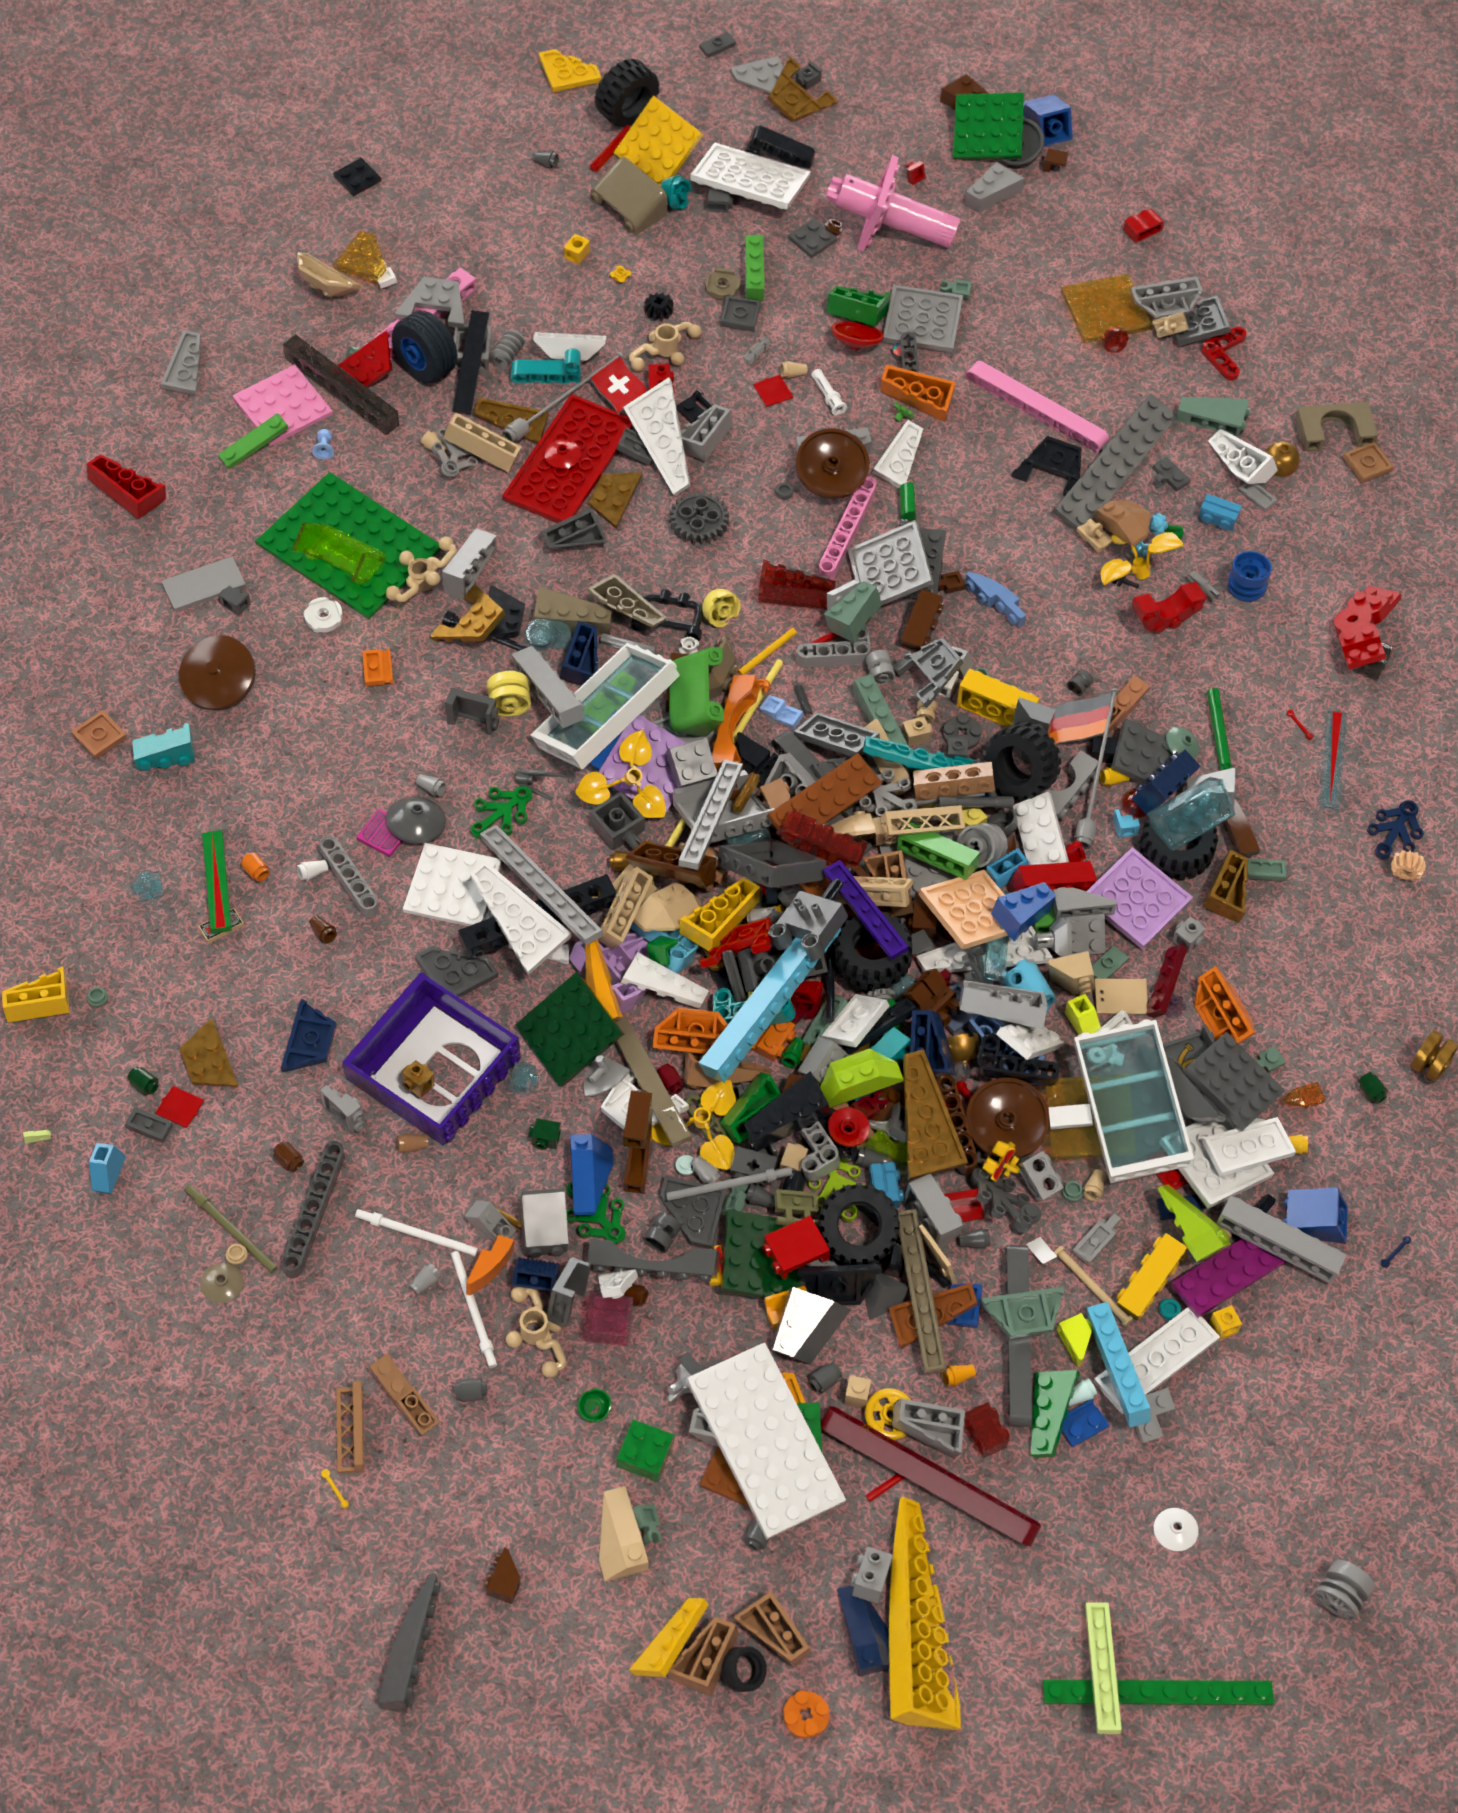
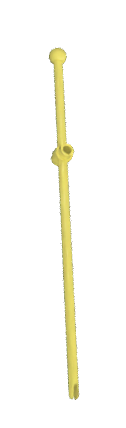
M780 659L775 662L766 677L770 685L783 665V661ZM760 687L757 702L744 713L734 730V745L737 733L743 732L765 695L762 687ZM683 818L679 821L665 846L673 847L687 825ZM649 874V875H651V876L653 877L651 883H652V884H655V883H654V878H655L656 875H655V874Z

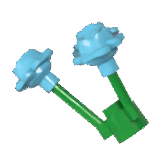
M1161 513L1152 516L1149 526L1151 533L1159 535L1163 532H1170L1175 534L1180 540L1183 538L1184 530L1182 526L1168 525L1165 521L1166 516L1161 515ZM1141 541L1135 545L1138 557L1145 559L1149 543L1144 544Z

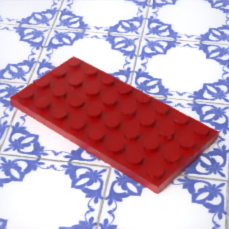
M571 394L502 495V500L557 523L576 515L618 452L616 448L626 427L631 430L634 428L630 418L623 414L617 415V412ZM556 440H570L579 446L581 459L577 465L569 469L553 468L545 460L544 452L546 447Z

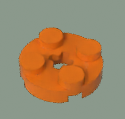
M803 1690L791 1696L787 1700L783 1711L784 1722L788 1731L802 1739L813 1738L823 1733L829 1722V1706L825 1700L814 1692ZM809 1709L811 1711L810 1715L813 1716L812 1719L802 1720L800 1712Z

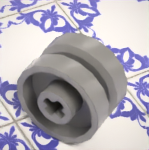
M992 823L970 825L964 828L957 838L958 843L980 852L978 868L990 866V863L993 864L996 860L1003 858L1008 848L1004 831L998 825Z

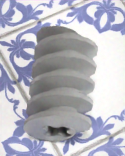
M507 330L490 352L491 362L498 368L507 369L515 355L518 354L525 344L523 335L515 330Z

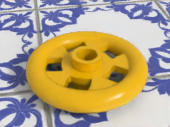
M892 1388L881 1389L875 1392L868 1399L865 1406L867 1425L893 1440L907 1436L908 1434L893 1427V1432L884 1430V1424L892 1426L893 1418H888L886 1413L888 1411L894 1413V1405L897 1400L911 1399L902 1391ZM886 1397L889 1403L881 1406L879 1400ZM879 1411L881 1420L875 1421L873 1412Z

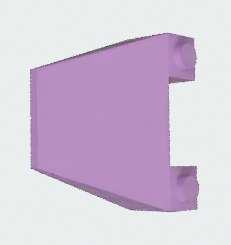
M638 933L627 934L624 942L613 949L598 940L612 978L610 982L621 1013L632 1010L649 990L647 988L645 991L638 989L637 985L628 983V985L620 983L637 952L649 958L648 942ZM582 941L574 944L569 956V960L580 973L586 971L585 944Z

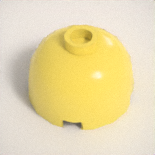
M715 589L704 598L702 611L708 622L715 627L722 628L729 624L725 623V621L738 616L740 600L727 589ZM727 616L725 621H720V617Z

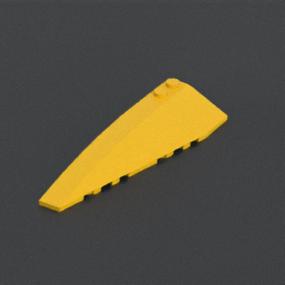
M901 1497L893 1548L889 1606L891 1720L911 1726L959 1730L961 1729V1716L956 1679L954 1676L955 1698L953 1699L947 1688L949 1685L948 1675L942 1670V1667L948 1663V1657L950 1665H953L952 1656H947L945 1650L941 1648L943 1644L949 1642L948 1633L939 1626V1624L945 1622L938 1586L931 1583L930 1575L935 1574L933 1564L928 1565L926 1553L930 1552V1549L923 1537L925 1526L921 1508L918 1502Z

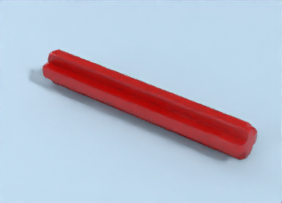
M626 125L590 164L591 171L598 172L613 156L614 151L631 127L629 125Z

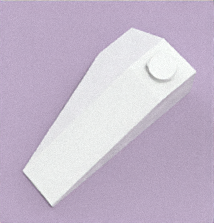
M1219 429L1208 440L1232 473L1248 484L1266 483L1278 471L1273 456L1222 429Z

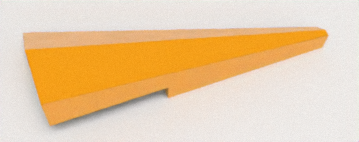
M597 939L585 945L586 983L616 1021L623 1018L610 982L612 981L611 975Z

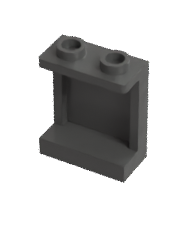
M451 688L445 702L447 724L455 725L459 716L487 724L488 735L492 734L493 729L497 730L499 725V718H497L499 708L496 707V699Z
M574 1257L570 1258L552 1289L547 1313L548 1321L567 1327L570 1322L575 1294L584 1296L586 1293L591 1268L590 1263Z

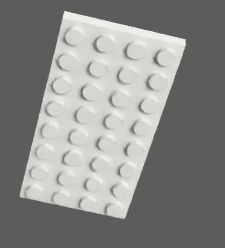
M765 1342L686 1379L766 1540L846 1501Z

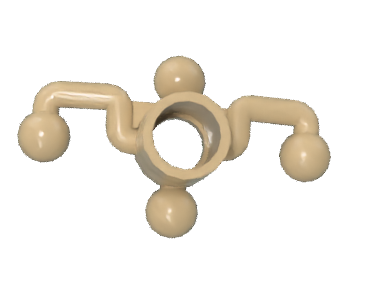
M683 322L676 326L672 324L659 325L656 330L649 333L651 344H643L629 355L632 369L637 372L644 369L645 362L638 356L645 351L653 356L659 354L663 357H671L670 360L673 365H682L684 356L682 353L677 352L678 343L681 340L679 332L688 329V335L695 339L700 337L702 333L700 326L693 325L690 322Z
M444 536L439 540V547L443 551H449L441 561L436 557L414 559V555L410 551H403L399 555V561L405 566L408 565L409 576L406 583L410 589L401 595L398 587L390 586L386 590V597L392 601L405 602L418 591H427L439 584L440 575L435 570L444 568L457 553L453 540L448 536Z
M514 1287L510 1294L514 1302L522 1303L530 1295L535 1306L528 1308L522 1313L519 1320L520 1333L517 1331L509 1332L505 1339L506 1343L512 1348L519 1347L522 1341L536 1345L540 1350L553 1348L558 1362L547 1361L543 1364L541 1370L545 1377L554 1378L558 1371L566 1366V1358L560 1343L552 1339L549 1331L553 1333L559 1332L563 1326L548 1321L547 1315L542 1311L544 1307L543 1302L536 1289ZM531 1324L542 1326V1328L536 1331L527 1329Z

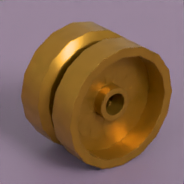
M1435 1029L1426 1038L1410 1065V1068L1419 1073L1430 1064L1426 1071V1078L1433 1082H1436L1441 1074L1446 1071L1458 1049V1043L1451 1039L1447 1040L1440 1048L1443 1034Z

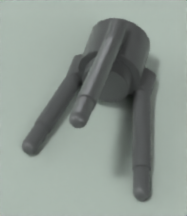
M519 768L516 775V783L530 788L533 793L543 798L553 800L552 797L529 786V784L534 783L535 776L565 777L566 774Z

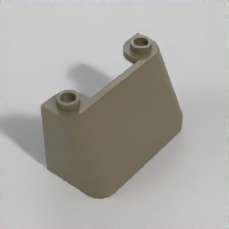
M626 157L618 159L590 190L592 202L599 205L604 201L607 202L624 217L625 229L629 233L632 232L635 236L667 216V195L664 189Z

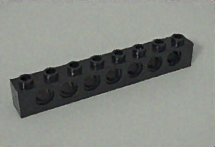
M608 874L563 890L575 903H579L578 906L587 915H591L603 908H610L617 894ZM541 899L534 901L556 921L563 924ZM494 917L458 930L459 942L468 960L481 957L484 953L492 950L497 951L509 944L504 933H498L502 930Z

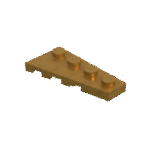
M478 397L474 416L501 429H505L506 426L517 418L527 421L541 410ZM548 411L529 423L530 432L523 437L524 439L536 444L540 441L548 421Z

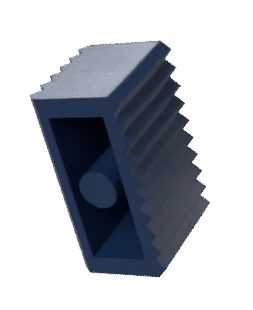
M519 1256L513 1270L512 1286L552 1292L558 1280L560 1264L558 1262L555 1264L554 1261L551 1263L550 1261L533 1260V1258L525 1259L523 1257L521 1259Z

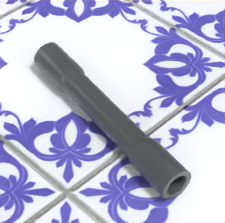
M938 796L936 798V806L961 805L962 807L1013 808L1014 798L1012 796Z

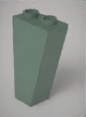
M1182 397L1176 421L1214 431L1222 429L1233 436L1239 437L1240 431L1244 432L1247 421H1244V418L1249 417L1251 408L1248 407V399Z

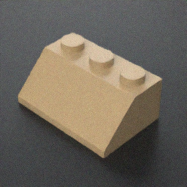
M1088 951L1048 960L1050 980L1080 996L1083 994L1087 996L1092 991H1095L1094 973Z

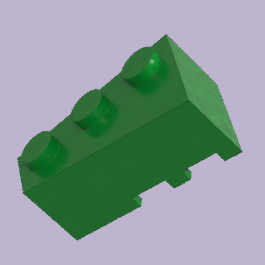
M835 286L830 291L827 312L837 317L841 316L851 321H859L868 326H877L889 310L890 292L880 295L874 294V290L864 293L857 292V288Z
M760 1072L721 1120L720 1124L731 1141L740 1143L748 1138L744 1124L781 1095L770 1074Z

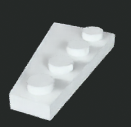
M638 952L620 982L628 985V983L637 985L638 989L644 991L646 988L656 991V995L662 997H674L675 1001L699 1009L709 990Z

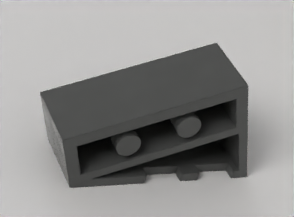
M593 508L586 509L540 531L548 548L608 542Z

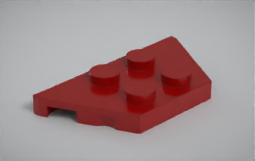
M386 330L331 369V371L362 391L368 389L392 371V362L390 360L391 348L389 347L388 340L390 337L389 332Z

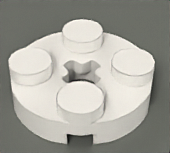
M326 597L312 600L304 611L307 626L317 633L330 632L342 623L343 614L340 604L337 601H330ZM321 613L327 615L326 617H320Z

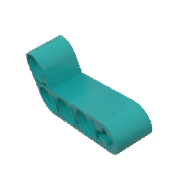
M571 348L565 351L564 360H515L511 363L510 379L513 383L558 382L569 384V382H576L578 384L581 381V353L579 350Z
M721 988L714 993L713 1011L719 1012L729 1024L746 1001L735 1003L730 990ZM790 998L769 1025L786 1023L794 1019L796 1012Z

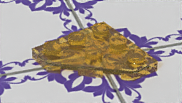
M361 230L333 263V268L340 272L374 281H379L387 270L375 234Z

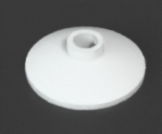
M1169 1508L1157 1516L1154 1522V1533L1159 1543L1165 1548L1172 1551H1183L1190 1548L1196 1542L1198 1525L1194 1517L1187 1511L1179 1508ZM1173 1525H1180L1181 1530L1174 1529Z

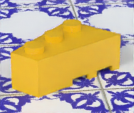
M63 966L57 968L58 971L50 975H40V979L31 983L26 981L2 991L3 1010L8 1023L70 1013L68 983Z

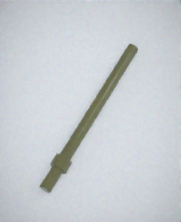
M191 1184L185 1188V1191L195 1200V1204L198 1207L204 1208L271 1273L278 1268L210 1203V1199L205 1194L199 1193Z

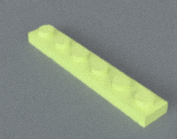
M1086 1603L1085 1613L1097 1734H1121L1109 1603Z

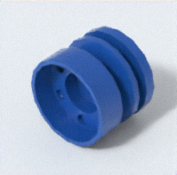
M1245 551L1236 555L1228 579L1230 593L1242 601L1251 602L1262 598L1267 590L1268 580L1272 571L1270 560L1265 555L1255 551Z

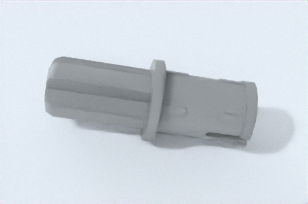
M1192 571L1188 575L1187 579L1190 582L1196 581L1204 594L1212 602L1216 600L1215 597L1217 599L1220 597L1221 593L1209 584L1210 581L1202 578L1196 571Z

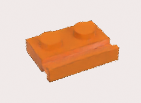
M390 648L385 651L381 649L362 651L365 686L385 685V683L393 684Z

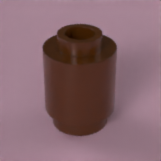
M281 1142L273 1150L275 1152L273 1157L287 1171L290 1170L292 1173L297 1171V1167L300 1168L305 1162L302 1159V1155L289 1142Z

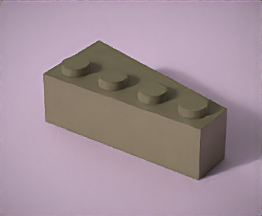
M538 587L534 614L536 630L574 633L578 621L596 626L597 635H602V633L610 635L612 608Z

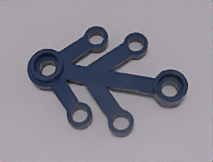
M1406 800L1400 804L1399 808L1380 809L1377 811L1376 819L1380 822L1386 821L1388 817L1400 816L1396 821L1380 824L1371 823L1368 826L1367 832L1372 836L1382 831L1391 830L1385 842H1380L1375 849V855L1379 859H1388L1392 852L1391 846L1398 834H1400L1404 844L1403 850L1409 852L1410 850L1406 848L1408 845L1412 847L1411 852H1414L1415 844L1411 841L1405 827L1407 819L1412 828V838L1420 840L1424 834L1416 819L1418 807L1414 801ZM1370 828H1376L1377 831H1372ZM1417 831V832H1419L1421 835L1418 836V835H1416L1414 832Z

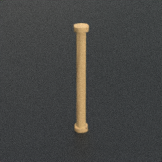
M1063 1246L1058 1247L1054 1251L1057 1257L1103 1303L1108 1302L1111 1311L1122 1322L1121 1325L1124 1328L1134 1320L1131 1315L1128 1316L1065 1252Z

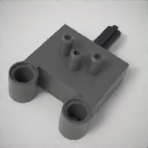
M839 879L833 880L822 897L799 891L777 923L769 929V935L775 947L779 950L787 949L792 944L791 937L794 936L802 939L801 944L810 960L822 958L826 947L848 917L842 903L833 901L844 886L843 882Z

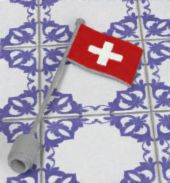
M618 352L616 357L529 420L517 418L505 427L503 437L514 443L519 441L530 432L529 423L589 380L592 381L598 392L613 406L617 415L624 411V406L646 393L647 390L643 383L623 362V353Z

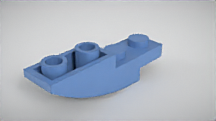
M972 572L966 573L965 587L969 592L973 591L981 604H985L988 608L995 604L997 611L1003 612L1010 624H1015L1018 628L1025 625L1026 614L1018 607L1020 599L1014 593L988 577Z

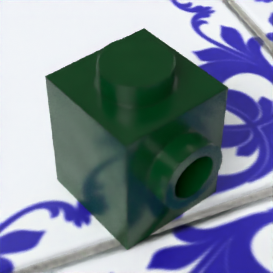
M536 1118L535 1125H531L529 1130L532 1145L541 1150H546L547 1148L557 1149L561 1134V1123Z

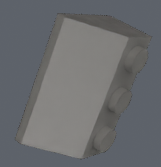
M931 1173L910 1182L903 1204L907 1210H917L919 1224L925 1227L941 1250L960 1234L963 1221L960 1215L954 1212L950 1199L944 1196L940 1183L936 1179L934 1180Z

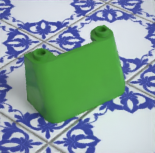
M709 647L673 661L677 665L676 670L680 675L669 686L670 726L673 731L681 734L706 737L724 722L722 706L717 702L709 701V666H718L722 662L723 648Z

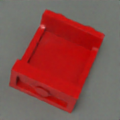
M811 1215L764 1236V1245H762L764 1253L767 1257H771L773 1269L776 1274L781 1275L782 1279H786L789 1272L820 1259L821 1263L830 1259V1249Z

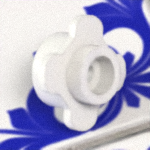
M686 637L681 640L680 653L692 654L698 652V640L692 637Z

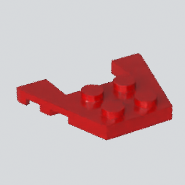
M770 918L734 927L720 940V946L713 947L709 951L710 956L708 958L702 957L699 960L701 967L705 968L718 964L723 957L722 952L731 949L733 953H737L746 947H750L754 954L770 950L771 937L769 929L773 925Z

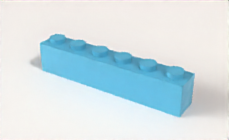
M1108 1302L1087 1307L1088 1320L1092 1325V1334L1129 1428L1151 1422L1150 1406Z

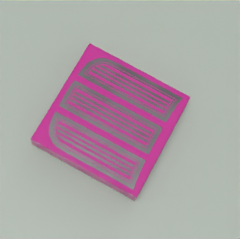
M378 809L358 834L357 840L391 857L403 840L390 832L386 823L387 813Z

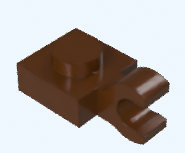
M954 571L941 574L938 592L944 589L947 593L964 590L965 583L960 572Z

